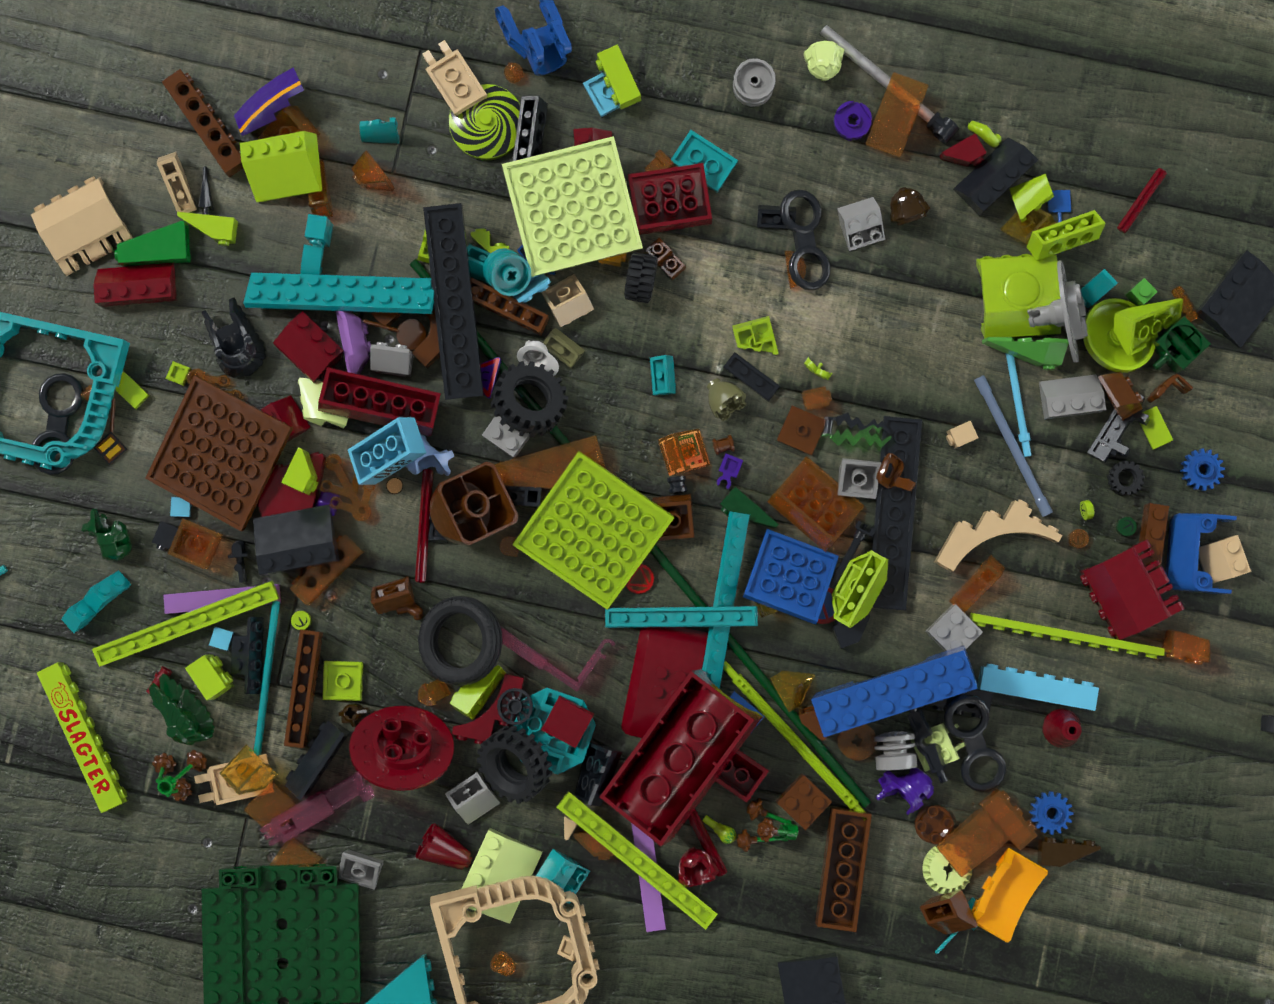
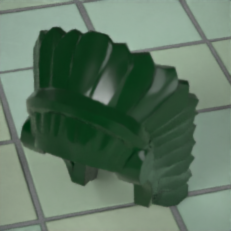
M163 673L159 678L160 689L153 683L149 687V692L153 705L161 712L167 725L166 734L172 737L175 742L185 745H193L195 742H201L213 737L215 726H213L214 719L210 717L211 713L207 712V707L202 705L201 700L196 699L195 695L190 693L188 689H183L181 683L177 684L174 679H170L167 674Z

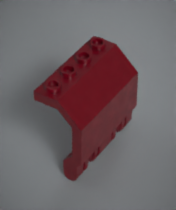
M1148 539L1139 542L1102 563L1080 571L1082 574L1080 579L1083 585L1088 586L1091 591L1089 596L1094 604L1097 603L1100 608L1098 613L1103 621L1106 620L1109 625L1107 630L1112 638L1115 637L1117 640L1137 634L1185 609L1181 601L1175 602L1179 599L1178 595H1173L1164 601L1162 600L1160 594L1168 592L1173 588L1172 584H1168L1157 590V588L1170 582L1162 566L1147 572L1160 565L1159 560H1155L1147 566H1144L1142 559L1152 556L1155 553L1154 550L1150 549L1138 555L1151 547Z

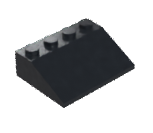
M1246 250L1238 256L1194 314L1237 347L1241 348L1274 306V274L1260 259Z
M330 504L253 519L259 575L265 576L340 561Z
M835 952L777 962L785 1004H845L838 958Z

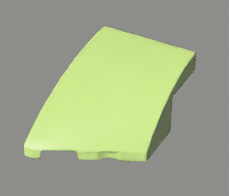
M299 378L298 384L301 392L300 400L303 405V418L320 426L327 421L344 428L348 421L347 417L318 411V401L323 382L317 380L313 383L310 379Z

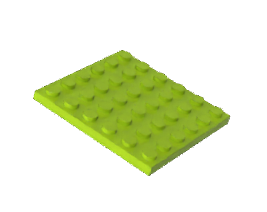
M578 451L512 545L608 610L673 521L674 516L581 451Z

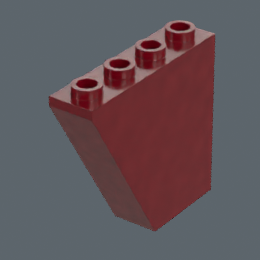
M320 452L309 454L318 477L316 480L318 482L317 488L310 495L281 483L289 465H276L258 501L261 516L315 507L326 465V455L320 454Z

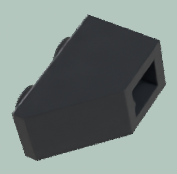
M870 614L852 628L839 621L834 622L835 625L831 628L839 648L860 642L870 619Z

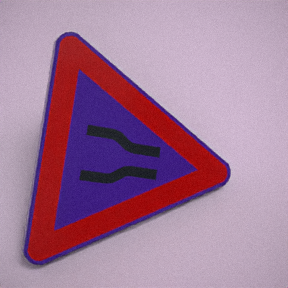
M499 357L481 364L483 390L487 398H491V393L497 380L501 364V358Z

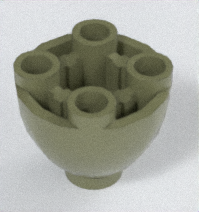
M719 378L713 379L707 385L709 390V407L717 419L720 418L721 421H725L735 410H741L745 407L746 402L744 400L746 399V394L736 385L721 381Z

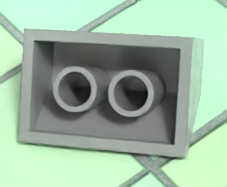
M1096 374L1039 382L1044 420L1100 413L1106 410L1104 391Z

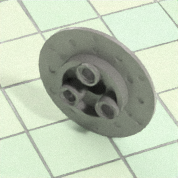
M1059 260L1057 261L1060 299L1054 300L1046 306L1028 309V320L1030 327L1050 324L1057 327L1065 326L1072 359L1075 363L1079 362L1077 339H1083L1088 336L1086 319L1082 317L1086 316L1085 304L1081 295L1080 285L1076 284V281H1067L1063 261Z

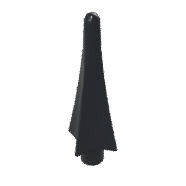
M204 166L198 208L201 209L202 214L210 215V210L214 211L209 187L208 169Z

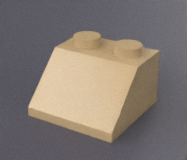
M575 274L541 292L560 327L570 324L573 320L594 310L586 291Z
M1238 535L1199 547V561L1202 570L1211 575L1213 583L1251 572Z

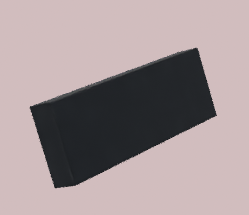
M735 352L723 366L726 371L768 402L780 387Z

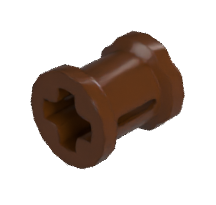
M731 435L719 440L712 439L716 455L729 450L735 451Z

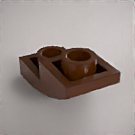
M660 238L645 250L648 255L657 256V265L671 280H674L686 269V266Z

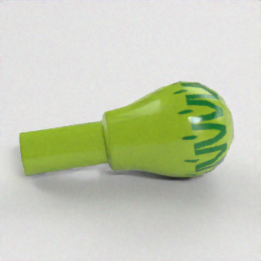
M708 815L705 816L703 822L714 829V832L723 843L731 844L736 840L737 834L732 827L717 823Z

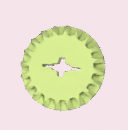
M943 843L933 847L926 854L922 869L925 881L930 888L940 894H947L965 889L966 885L970 883L973 866L967 852L961 847L950 843ZM949 863L950 867L953 868V871L949 872L947 875L946 871L943 870L944 866H948Z

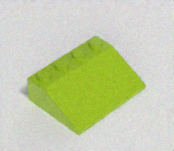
M300 131L240 143L241 162L256 202L322 191L317 134Z

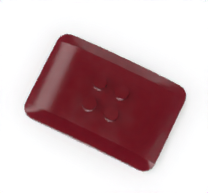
M641 627L622 719V730L626 734L643 738L689 673L693 670L702 669L708 638L707 632L682 627Z

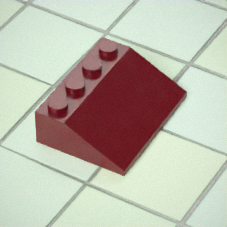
M703 163L628 174L632 208L639 235L712 224V213Z

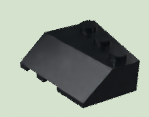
M590 742L581 765L574 793L578 800L589 806L602 805L604 800L600 798V795L611 782L622 751Z

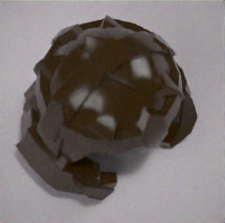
M902 187L898 189L890 201L891 222L899 226L927 217L930 207L917 190Z

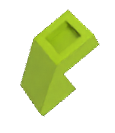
M480 228L475 229V232H471L472 240L489 253L502 248L510 249L505 243H496L494 246H491V234L486 229Z

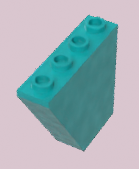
M426 954L419 957L364 1004H437L436 998L433 999L432 991L435 990L434 980L430 979L429 971H432L430 959H427Z

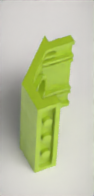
M1022 254L1020 256L1003 255L996 258L985 256L976 259V267L980 273L982 284L984 323H981V332L984 339L987 337L1061 334V327L1053 324L1030 327L1029 314L1027 312L1030 308L1046 306L1054 300L1060 299L1057 255H1052L1038 261L1030 254Z

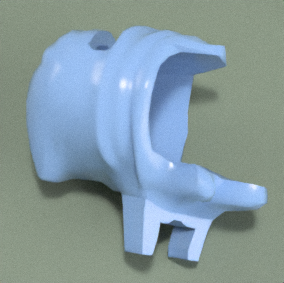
M421 435L426 454L405 467L414 475H418L423 469L436 467L438 474L449 476L448 460L454 457L453 451H447L446 449L438 452L430 446L426 437Z

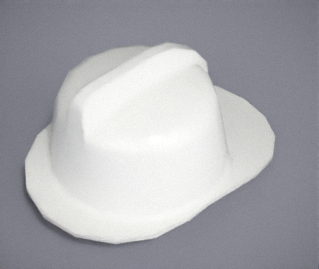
M528 340L525 346L517 352L518 361H524L525 365H528L530 361H533L537 367L543 364L546 371L549 372L551 369L555 371L553 376L559 370L558 361L548 353L546 345L540 341Z

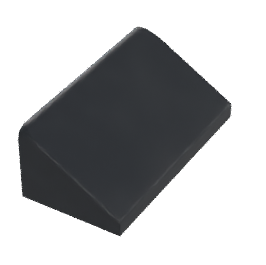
M758 205L757 227L788 229L780 216V206ZM789 207V216L795 223L796 207Z

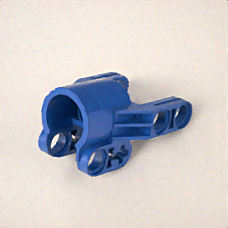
M539 0V7L547 22V26L538 29L531 27L523 30L522 34L519 33L509 9L504 5L496 7L495 15L508 45L524 59H528L535 75L549 74L567 62L566 55L571 53L572 47L553 0Z

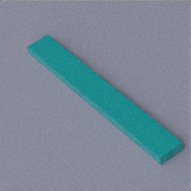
M758 606L605 609V627L758 626Z

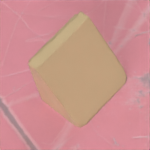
M566 815L564 816V839L569 840L577 824Z
M564 935L557 954L577 962L571 937Z

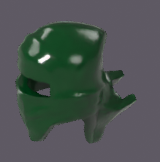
M92 509L90 520L82 525L81 531H88L89 536L96 537V542L100 547L103 559L113 561L123 559L132 549L126 525L120 521H114L113 526H109L106 524L107 516L105 514L99 516L97 509Z

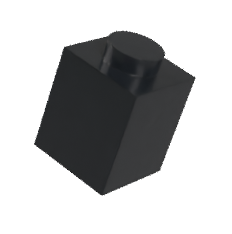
M161 521L152 543L157 544V549L165 552L168 549L174 550L178 542L175 539L177 537L180 538L177 534L179 532V535H181L180 533H182L183 529Z

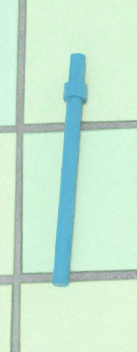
M1006 354L1020 432L1018 435L1019 442L1022 443L1024 457L1032 456L1029 443L1031 438L1030 433L1027 432L1015 359L1012 355Z

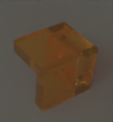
M660 149L655 154V158L645 167V171L673 168L674 162Z

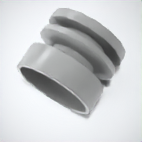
M893 731L873 736L874 742H883V745H876L874 749L884 751V754L875 757L876 770H900L917 767L916 754L907 752V749L915 747V743H906V740L915 738L914 733Z

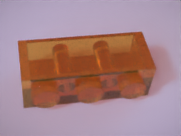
M995 789L979 805L1015 848L1021 851L1038 836L1035 833L1036 827L1029 820L1026 822L1023 819L1022 815L1024 813L1017 805L1012 806L1009 802L1011 798L1004 790L1000 792V790Z

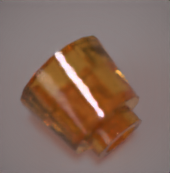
M500 951L496 953L491 960L490 966L493 971L504 976L512 975L515 972V962L506 952Z

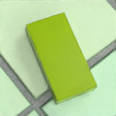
M124 371L122 372L119 387H116L115 390L130 405L137 409L150 395Z

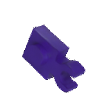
M725 453L718 471L723 473V476L718 478L716 485L719 486L720 481L725 480L727 481L726 489L728 490L731 486L730 477H737L743 460Z

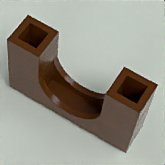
M432 310V314H425L430 320L429 335L412 352L427 369L440 357L434 310ZM389 312L371 313L380 324L391 326L404 314Z

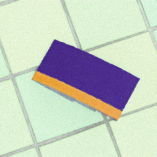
M294 67L260 88L237 111L234 117L242 136L275 121L274 113L290 105L288 98L304 91Z

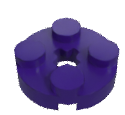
M854 101L843 103L839 106L834 116V127L837 133L846 140L862 138L868 133L871 126V112L863 103ZM850 116L858 119L855 125L848 122Z

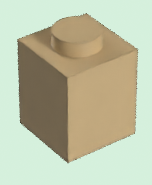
M971 421L948 430V435L946 436L949 445L953 446L954 449L978 439Z

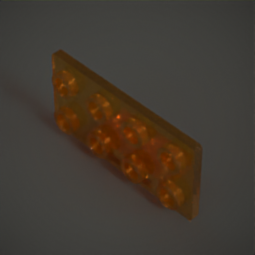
M894 72L867 138L866 145L901 157L927 92L928 84Z

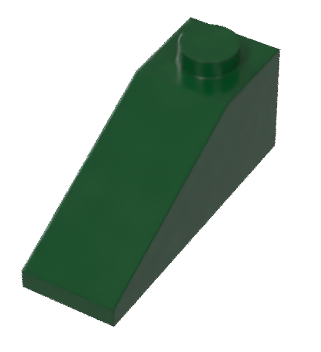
M734 487L720 503L722 507L720 510L727 517H729L730 511L750 515L749 522L771 528H776L779 525L737 487Z

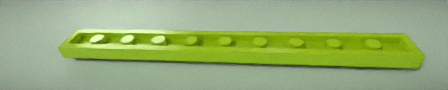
M272 580L93 648L92 651L100 667L279 599V595Z
M970 613V619L977 626L986 627V624H992L993 629L1004 631L1005 627L1012 628V632L1024 634V631H1030L1031 636L1043 638V634L1051 635L1050 639L1062 641V638H1068L1069 643L1081 645V641L1089 642L1088 646L1100 648V645L1108 646L1107 650L1119 652V648L1127 649L1126 653L1138 655V652L1146 653L1145 657L1157 659V655L1164 656L1165 648Z
M570 792L556 806V808L706 930L718 915Z

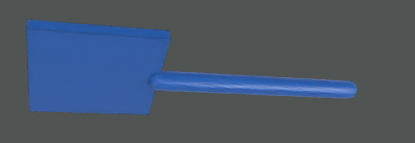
M1052 190L1054 197L1048 201V213H1058V223L1062 222L1061 213L1071 212L1070 190Z

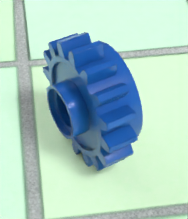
M1199 449L1198 452L1196 450L1192 451V456H1185L1187 461L1181 463L1184 468L1180 472L1184 473L1182 479L1188 481L1187 486L1193 485V490H1198L1200 487L1201 491H1206L1207 488L1209 490L1213 489V484H1220L1218 478H1224L1220 471L1225 470V468L1220 467L1223 460H1217L1218 454L1211 455L1212 450L1205 452L1204 449ZM1200 465L1204 466L1205 468L1204 475L1201 474L1199 471Z
M1049 791L1048 795L1042 792V797H1035L1036 802L1030 804L1033 807V810L1029 811L1030 814H1033L1030 820L1036 822L1035 828L1039 829L1042 827L1041 832L1046 833L1048 830L1049 834L1053 835L1054 830H1056L1060 834L1061 827L1068 828L1066 822L1072 823V820L1068 818L1070 815H1073V812L1068 810L1072 807V804H1066L1068 799L1066 797L1061 798V794L1058 792L1055 796L1052 791ZM1050 808H1054L1055 814L1049 818L1047 811Z

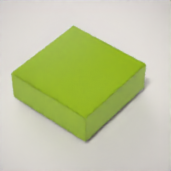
M173 361L166 379L185 386L192 369Z

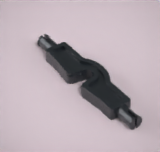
M917 708L909 710L910 714L907 717L914 731V742L917 749L925 756L931 772L937 774L940 784L947 782L948 779L943 770L946 768L939 745L937 743H925V738L932 735V729L926 721L922 710H917Z

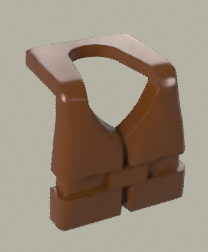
M1175 374L1159 384L1147 397V401L1151 403L1158 399L1171 384L1182 394L1191 391L1193 387L1183 377ZM1177 378L1184 385V387L1180 385L1177 381H1175V379Z

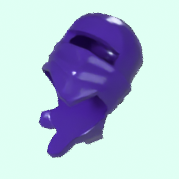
M916 767L911 768L908 774L897 778L888 770L883 773V777L878 779L882 786V791L876 796V799L879 801L899 792L911 806L906 812L909 815V813H914V811L924 805L922 802L924 798L929 799L933 795L934 787L931 778Z

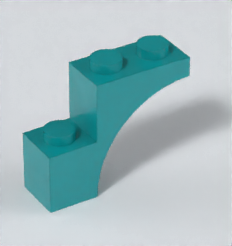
M118 570L92 586L81 601L68 608L61 620L73 633L88 625L96 614L109 602L127 590L131 583Z

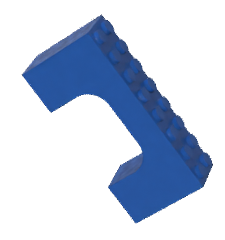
M963 645L929 656L920 663L858 683L852 681L818 692L811 701L823 736L827 737L977 689V681L965 646Z

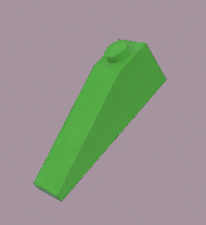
M987 337L982 340L984 345L1035 366H1041L1043 370H1055V367L1062 365L1069 344L1068 339L1044 338V340H1036V342H1033L1032 338H1020L1014 341L1015 338Z

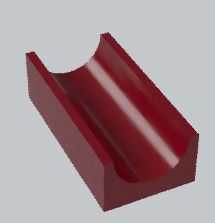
M704 670L691 671L600 795V798L658 845H665L675 837L763 716L758 712L745 708L723 693L709 680Z

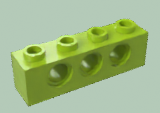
M1093 210L1033 231L1026 248L1038 261L1099 239L1105 222Z

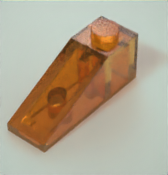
M319 160L322 191L308 194L309 206L312 215L333 217L324 160Z
M990 556L953 595L949 602L956 604L965 613L1002 576L1005 567L994 557Z

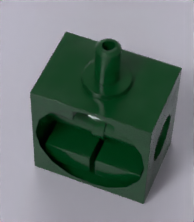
M1183 316L1153 343L1155 345L1154 351L1161 357L1153 364V367L1159 370L1167 364L1175 373L1184 370L1211 343Z

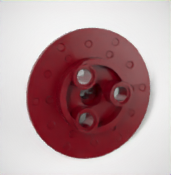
M392 706L371 713L356 726L350 739L349 752L353 766L364 779L381 788L406 791L427 786L446 772L453 759L454 741L449 728L433 713L412 706Z

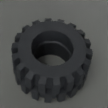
M636 252L631 255L624 291L625 300L647 304L650 302L657 270V256Z

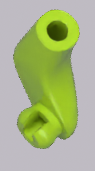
M971 121L968 124V130L977 134L989 146L996 148L1001 143V136L994 134L987 125L976 121Z

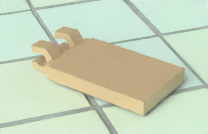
M444 40L439 43L440 49L445 55L444 58L436 62L429 50L423 53L424 59L429 65L425 70L456 117L488 96L458 49L452 52Z
M267 754L210 766L207 769V773L194 776L196 784L210 782L211 792L198 795L200 803L213 800L216 805L275 792Z

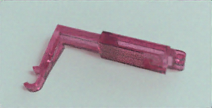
M501 627L503 645L538 669L546 670L575 691L580 689L600 658L606 659V655L601 653L605 643H610L612 646L615 645L613 640L604 639L577 677L579 681H576L549 663V659Z
M356 772L324 792L320 790L274 817L260 831L265 833L270 830V832L264 835L266 840L274 836L268 842L270 846L281 840L285 843L334 814V809L359 795L363 802L372 799L375 796L374 790ZM290 818L294 822V825L290 826L289 823H286V825L283 827H281L280 825L283 822L289 820Z

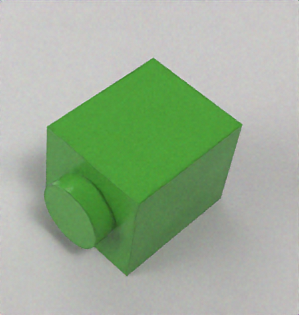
M1143 278L1125 296L1136 306H1141L1148 302L1158 291Z

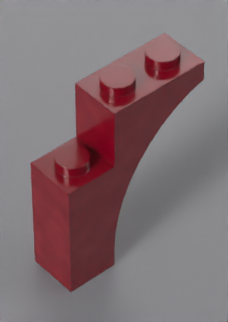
M505 674L499 695L492 706L476 720L463 725L453 726L452 734L456 735V739L467 741V738L475 739L474 743L482 744L493 734L496 720L499 721L498 724L510 726L499 716L497 703L499 697L506 690L512 688L523 689L525 678ZM514 691L517 699L520 692ZM510 692L506 696L509 699H512V694ZM504 698L502 704H507L508 701ZM501 707L502 713L507 711V707ZM511 713L505 715V718L509 720Z

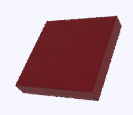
M559 695L541 730L576 748L594 713Z

